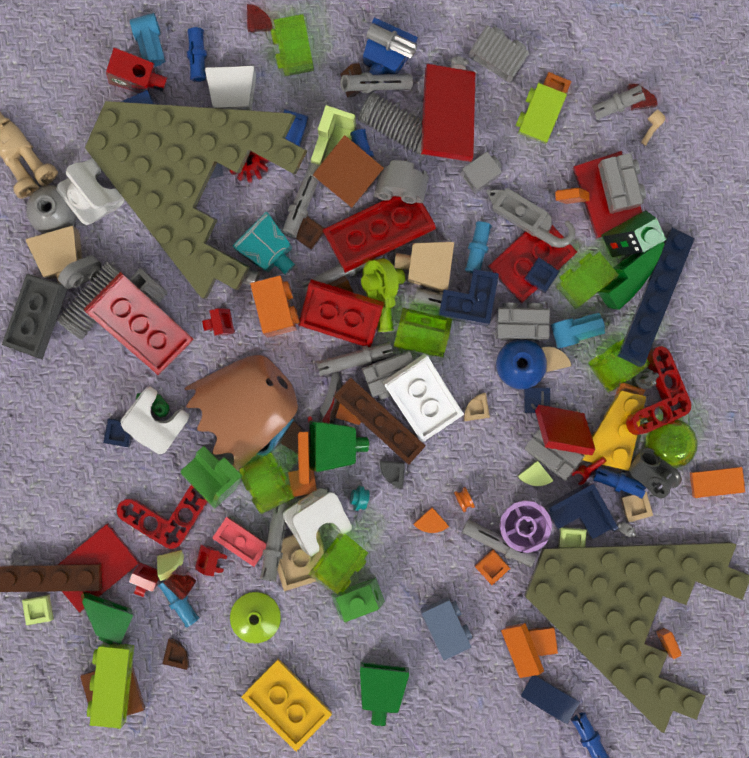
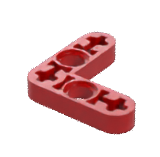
M659 346L650 349L646 359L648 369L659 375V378H656V388L661 400L628 415L626 426L633 435L651 432L687 415L691 410V400L673 357L666 347ZM660 355L661 360L658 362L656 357ZM666 375L672 379L671 389L665 385L664 378ZM678 402L680 403L678 409L671 410L670 406L676 405ZM656 408H660L663 412V419L661 421L655 416ZM646 418L648 422L638 427L637 422L640 419Z
M191 485L169 520L133 498L125 499L118 504L117 515L122 521L162 546L174 549L184 542L208 502L202 497L199 498L195 505L200 506L198 510L194 505L186 503L187 498L191 502L196 496L195 492H193L194 487ZM133 504L134 507L132 510L134 512L140 514L143 510L145 511V514H143L140 517L139 522L136 523L135 520L138 519V517L134 514L126 516V510L124 509V505L129 506ZM182 508H189L192 511L193 518L190 522H183L180 519L179 512ZM148 516L157 519L158 526L154 531L147 530L144 526V521ZM173 521L179 526L186 527L185 532L182 528L177 532L178 542H168L169 536L166 535L167 532L171 533L177 527V525L172 524Z

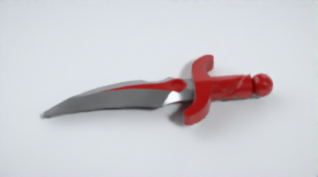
M338 371L332 373L328 393L319 410V422H335V413L340 403L333 395L341 388ZM311 416L307 418L308 423L309 421H313Z

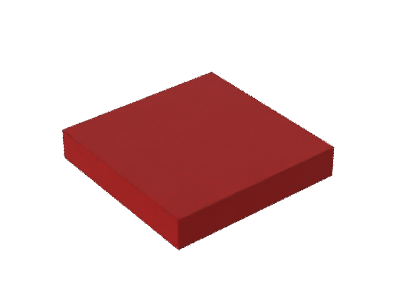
M544 405L537 406L535 413L546 448L593 455L596 448L584 413Z

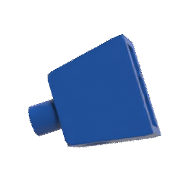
M374 17L372 23L390 32L397 31V35L417 44V36ZM367 39L363 54V64L370 67L369 72L372 75L398 74L409 57L392 49L387 51L385 46Z

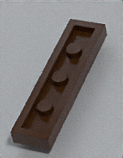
M351 377L333 395L339 403L408 465L426 446Z
M101 564L0 565V592L102 590Z

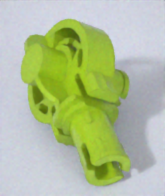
M385 258L368 261L363 268L361 285L367 297L385 302L378 322V332L394 330L391 308L396 306L395 296L398 292V285L405 282L404 271L402 269H395L392 263Z

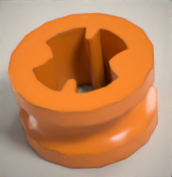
M463 487L461 492H454L463 513L466 512L468 507L475 508L466 487Z

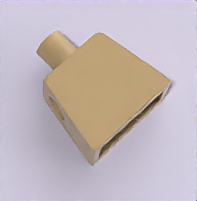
M74 226L26 239V243L41 274L47 279L57 278L58 281L60 273L67 265L82 259L80 233Z
M454 242L413 243L411 255L396 253L394 268L409 270L407 281L439 292L448 290Z

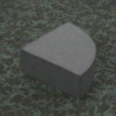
M380 460V469L384 478L393 486L403 488L405 463Z

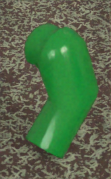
M157 394L151 409L156 416L165 417L169 413V405L160 394Z

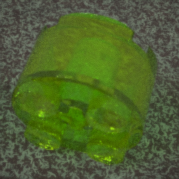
M624 338L587 362L607 393L618 388L619 383L622 384L639 374L650 364L648 359H646L645 364L640 368L618 357Z
M272 452L239 469V473L242 475V482L246 490L250 491L253 497L251 500L261 514L295 498L291 487L285 483V480L288 479L282 466H278V462Z

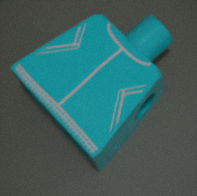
M267 212L232 245L239 254L267 273L276 266L286 275L295 266V263L287 256V253L292 249L291 244Z

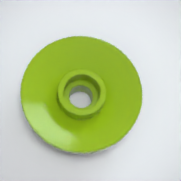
M261 592L244 594L234 603L230 612V624L234 633L248 643H262L269 640L277 632L281 622L278 604L272 597ZM257 615L259 622L256 624L252 623L250 616Z

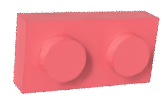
M228 516L212 537V539L253 567L262 557L263 550L266 549L267 544Z

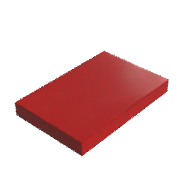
M622 151L576 165L572 168L579 188L589 192V201L584 202L596 239L601 238V235L642 213L641 206L612 214L609 212L598 164L601 160L623 155Z
M552 225L549 233L558 238H564ZM524 232L488 265V269L493 273L499 274L498 279L522 304L537 290L536 287L525 281L524 278L538 258L559 270L577 251L571 244L556 248L538 237Z
M311 279L298 326L361 346H368L369 348L372 345L385 302Z
M108 523L59 564H101L102 590L84 591L100 597L135 568L140 561ZM62 591L79 613L85 609L81 598L83 591Z

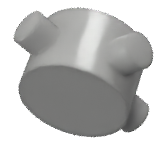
M461 56L451 58V65L448 67L466 70V65L469 64V61Z
M623 521L617 523L619 528L617 530L629 538L631 536L635 537V528Z

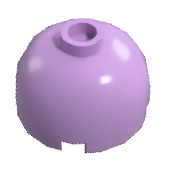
M522 500L512 503L505 509L500 518L499 528L501 536L508 546L516 551L529 553L537 551L546 545L552 531V522L550 515L544 507L534 501Z

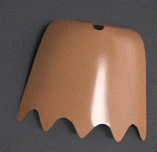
M262 355L243 358L184 388V390H196L195 395L186 407L200 408L202 411V418L197 430L201 432L209 431L217 436L213 454H233L234 463L232 466L237 471L246 465L292 420L298 409L295 391L291 382L267 357ZM277 376L281 377L285 381L288 387L287 389L281 386V384L277 380ZM268 378L272 381L273 386L267 385L266 380Z

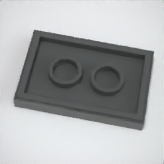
M26 274L2 345L43 360L67 288L62 284Z

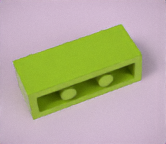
M103 642L98 646V649L94 650L92 663L96 665L95 675H92L90 680V691H93V697L87 707V717H90L89 726L121 729L126 723L134 645L108 644Z

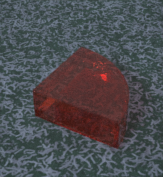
M247 4L248 32L273 31L269 16L258 6Z
M629 84L627 88L630 90L639 84ZM641 86V93H644L646 100L631 105V111L656 107L658 103L655 96Z
M173 574L163 583L182 600L189 594L196 580L189 575Z

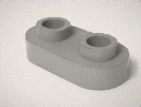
M93 255L87 256L67 265L60 273L58 281L67 289L77 288L82 283L89 280L93 281V277L98 278L96 273L101 274L99 270H101L102 264Z

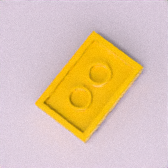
M279 658L241 696L295 751L333 713Z

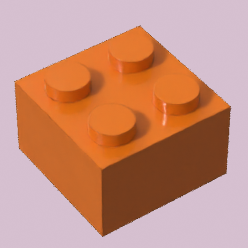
M280 275L250 283L263 334L269 338L296 331L295 324L300 322L295 306L290 305L289 300L293 299V294L288 281H284Z

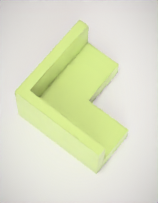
M325 106L318 127L319 137L311 163L321 165L344 135L352 141L350 133L356 130V117L354 114Z

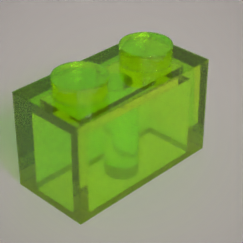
M304 14L274 19L275 29L270 30L273 45L278 44L280 53L275 54L278 69L283 68L285 76L314 71Z
M600 251L594 256L588 253L578 261L581 265L573 272L570 268L559 277L562 282L556 287L574 309L580 307L618 276V273Z
M402 308L394 346L404 350H412L443 358L450 335L452 319Z
M339 533L308 575L329 592L338 595L339 592L343 593L351 583L350 577L355 571L359 572L367 561L365 557L368 552L346 534Z

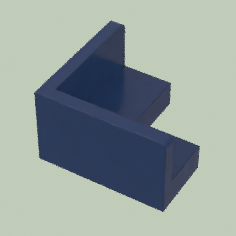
M473 269L469 294L443 290L438 318L487 327L491 320L499 274Z
M587 482L544 506L556 529H560L580 518L591 539L609 530L616 531L619 529L594 483Z

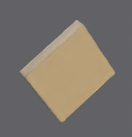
M319 529L316 533V539L320 548L319 552L312 557L302 550L294 535L284 537L281 550L283 557L278 565V574L284 591L333 576Z

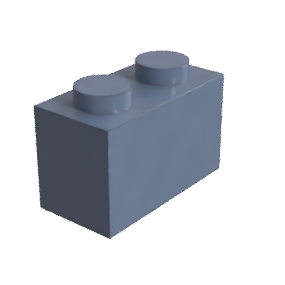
M446 597L420 609L443 660L472 648L469 640L473 639L467 624L462 626L458 619L462 613L456 601L451 603L449 598Z

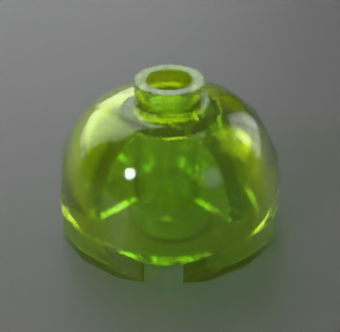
M677 419L648 432L644 447L653 449L657 457H661L663 461H666L676 469L687 465L693 460L698 449V439L695 431L689 424Z

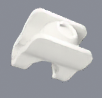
M93 158L70 165L66 169L68 179L61 181L56 188L78 219L86 225L92 224L105 215L116 211L126 201L116 188L107 189L97 182L96 178L100 175L101 168Z
M148 386L122 417L121 426L124 431L129 433L139 443L157 454H163L187 423L189 414L183 409H179L168 420H155L151 416L150 410L152 403L156 399L157 391Z
M318 488L283 512V519L300 547L311 557L319 552L320 547L317 543L316 533L323 524L331 523L333 528L343 535L352 530V525L337 495L327 492L323 488Z

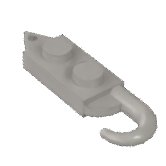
M509 188L505 190H486L493 205V211L532 236H536L556 248L565 247L574 240L575 228L569 221H565V225L569 230L568 235L565 238H558L549 233L552 219L548 212Z

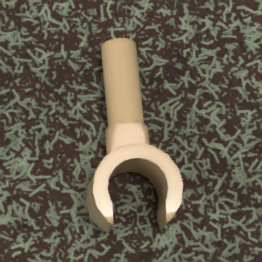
M658 109L648 118L653 125L641 141V144L644 146L647 145L653 133L665 121L664 114Z

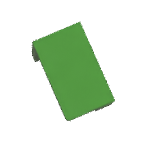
M205 446L196 452L195 458L181 470V475L214 509L238 488L242 475L225 457L218 461Z

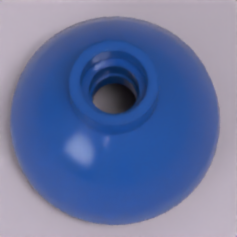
M516 339L505 344L499 351L496 369L500 379L509 387L521 390L528 389L537 385L543 379L547 370V359L542 348L535 342L527 339ZM524 358L527 361L525 368L518 367L517 361Z

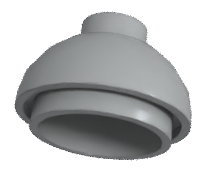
M56 185L38 188L32 193L27 202L26 213L28 220L42 234L73 226L77 220V216L57 192ZM51 203V204H52L51 210L48 211V212H45V211H44V206H45V204Z

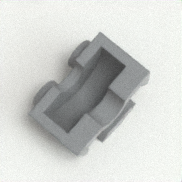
M392 160L390 165L385 166L378 176L374 197H378L381 200H390L393 196H399L402 201L409 204L415 202L423 203L429 176L425 170L421 173L414 169V164L411 162Z

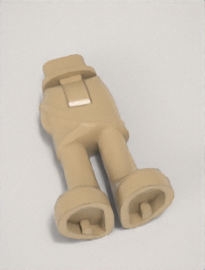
M0 112V156L16 177L17 182L13 186L14 193L20 199L31 196L39 186L20 163L19 159L21 156L27 162L34 173L35 179L41 186L49 185L58 175V171L52 164H43L32 150L33 146L28 142L21 130L9 118H4Z

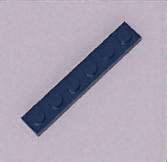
M673 227L668 232L664 241V248L650 275L617 355L618 357L640 368L645 364L695 238Z

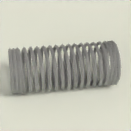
M372 92L359 113L358 121L369 125L370 128L373 127L374 130L377 129V132L381 131V134L385 133V137L389 136V139L393 138V141L397 140V143L401 142V145H405V148L408 147L409 150L416 151L417 155L425 156L421 154L422 138L417 145L422 135V120L418 124L420 120L418 117L414 122L415 115L411 118L412 113H409L407 116L408 111L404 112V108L400 110V106L396 108V104L392 106V102L388 104V100L384 102V97L380 99L379 94L377 95V93ZM408 124V126H407V128H406L404 134H403L402 137L400 138V136H401L403 130L405 129L406 125ZM412 126V128H411V130H410L408 136H407L406 139L404 140V138H405L407 132L409 131L410 127ZM416 128V130H415V132H414L412 138H411L410 141L408 142V140H409L411 134L413 133L414 129ZM420 130V132H419V134H418L416 140H415L414 143L412 144V142H413L415 136L417 135L418 131Z
M105 262L104 266H102V269L112 278H115L120 273L119 270L108 262ZM99 270V272L103 276H105L110 282L113 280L102 270ZM96 273V276H98L103 282H105L107 285L109 284V282L106 279H104L102 276ZM93 277V279L96 282H98L103 288L106 287V285H104L96 277ZM90 280V283H92V284H93L95 287H97L100 291L103 290V289H102L100 286H98L95 282H93L92 280ZM87 284V286L90 289H92L95 293H100L90 284ZM84 287V290H86L94 298L96 297L94 293H92L88 288ZM81 291L89 300H93L87 293ZM78 294V296H79L83 301H85L87 304L90 303V302H89L86 298H84L81 294ZM77 297L75 298V300L78 303H80L83 307L87 306L80 299H78ZM72 301L89 318L71 304L69 307L72 310L66 308V310L86 327L65 311L57 318V321L74 336L83 340L88 334L87 331H91L90 327L93 328V324L97 323L79 304ZM77 314L83 317L87 322L82 320Z

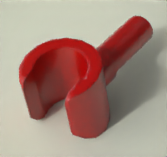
M601 457L591 465H580L572 473V476L577 473L581 474L583 478L578 484L582 485L588 480L591 473L607 462L605 457Z

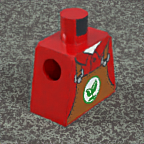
M113 48L106 70L109 84L137 93L146 90L149 92L150 88L164 92L168 77L155 73L154 63ZM139 74L144 75L143 77H136Z

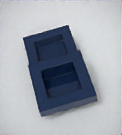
M538 675L530 678L521 694L522 698L566 724H569L581 703L570 694L553 686Z

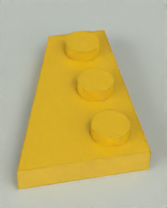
M619 391L605 413L599 427L592 435L596 448L592 456L585 455L583 461L594 463L601 457H605L607 462L602 465L629 471L637 435H633L628 431L626 419L631 413L644 408L646 396ZM641 419L637 422L638 427L640 426Z

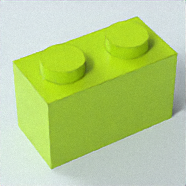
M540 83L537 84L536 89L531 87L525 102L530 104L526 113L521 111L515 125L520 127L518 134L546 144L567 94Z

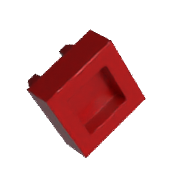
M217 308L209 310L211 319L202 321L204 331H214V336H226L235 333L230 309Z
M201 545L195 570L203 575L214 577L215 572L222 573L224 571L223 568L216 566L218 559H227V555L211 546Z
M140 562L132 573L129 582L137 585L134 594L144 597L146 591L153 592L160 579L157 569Z

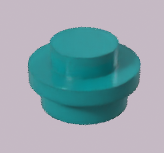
M360 485L356 490H352L349 503L353 505L354 511L367 508L370 497L369 490L364 489V486Z

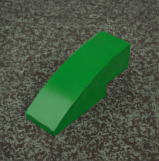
M664 242L643 253L630 254L612 268L617 277L598 291L607 308L620 310L642 288L660 258L665 245Z

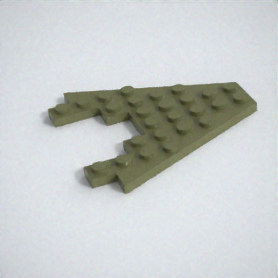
M105 101L85 145L87 152L203 299L208 298L216 279L235 290H239L250 266L207 243L217 219L196 207L217 163L236 173H241L252 151L283 169L296 174L307 153L306 149L285 139L296 117L290 113Z
M731 542L542 548L524 596L660 732L665 733L673 711L697 720L706 696L703 693L659 676L668 653L646 644L645 641L662 597L664 596L687 605L696 581L743 600L749 584V575L728 567L737 545Z

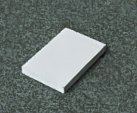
M423 354L383 381L384 386L422 443L464 415L426 354Z

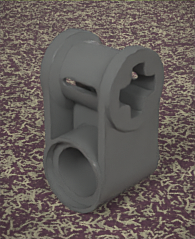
M641 449L630 465L629 471L633 478L642 483L658 498H665L669 495L671 488H676L681 484L682 477L679 471L667 463L653 449Z

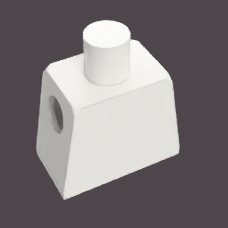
M254 66L205 68L213 108L252 111L256 82Z

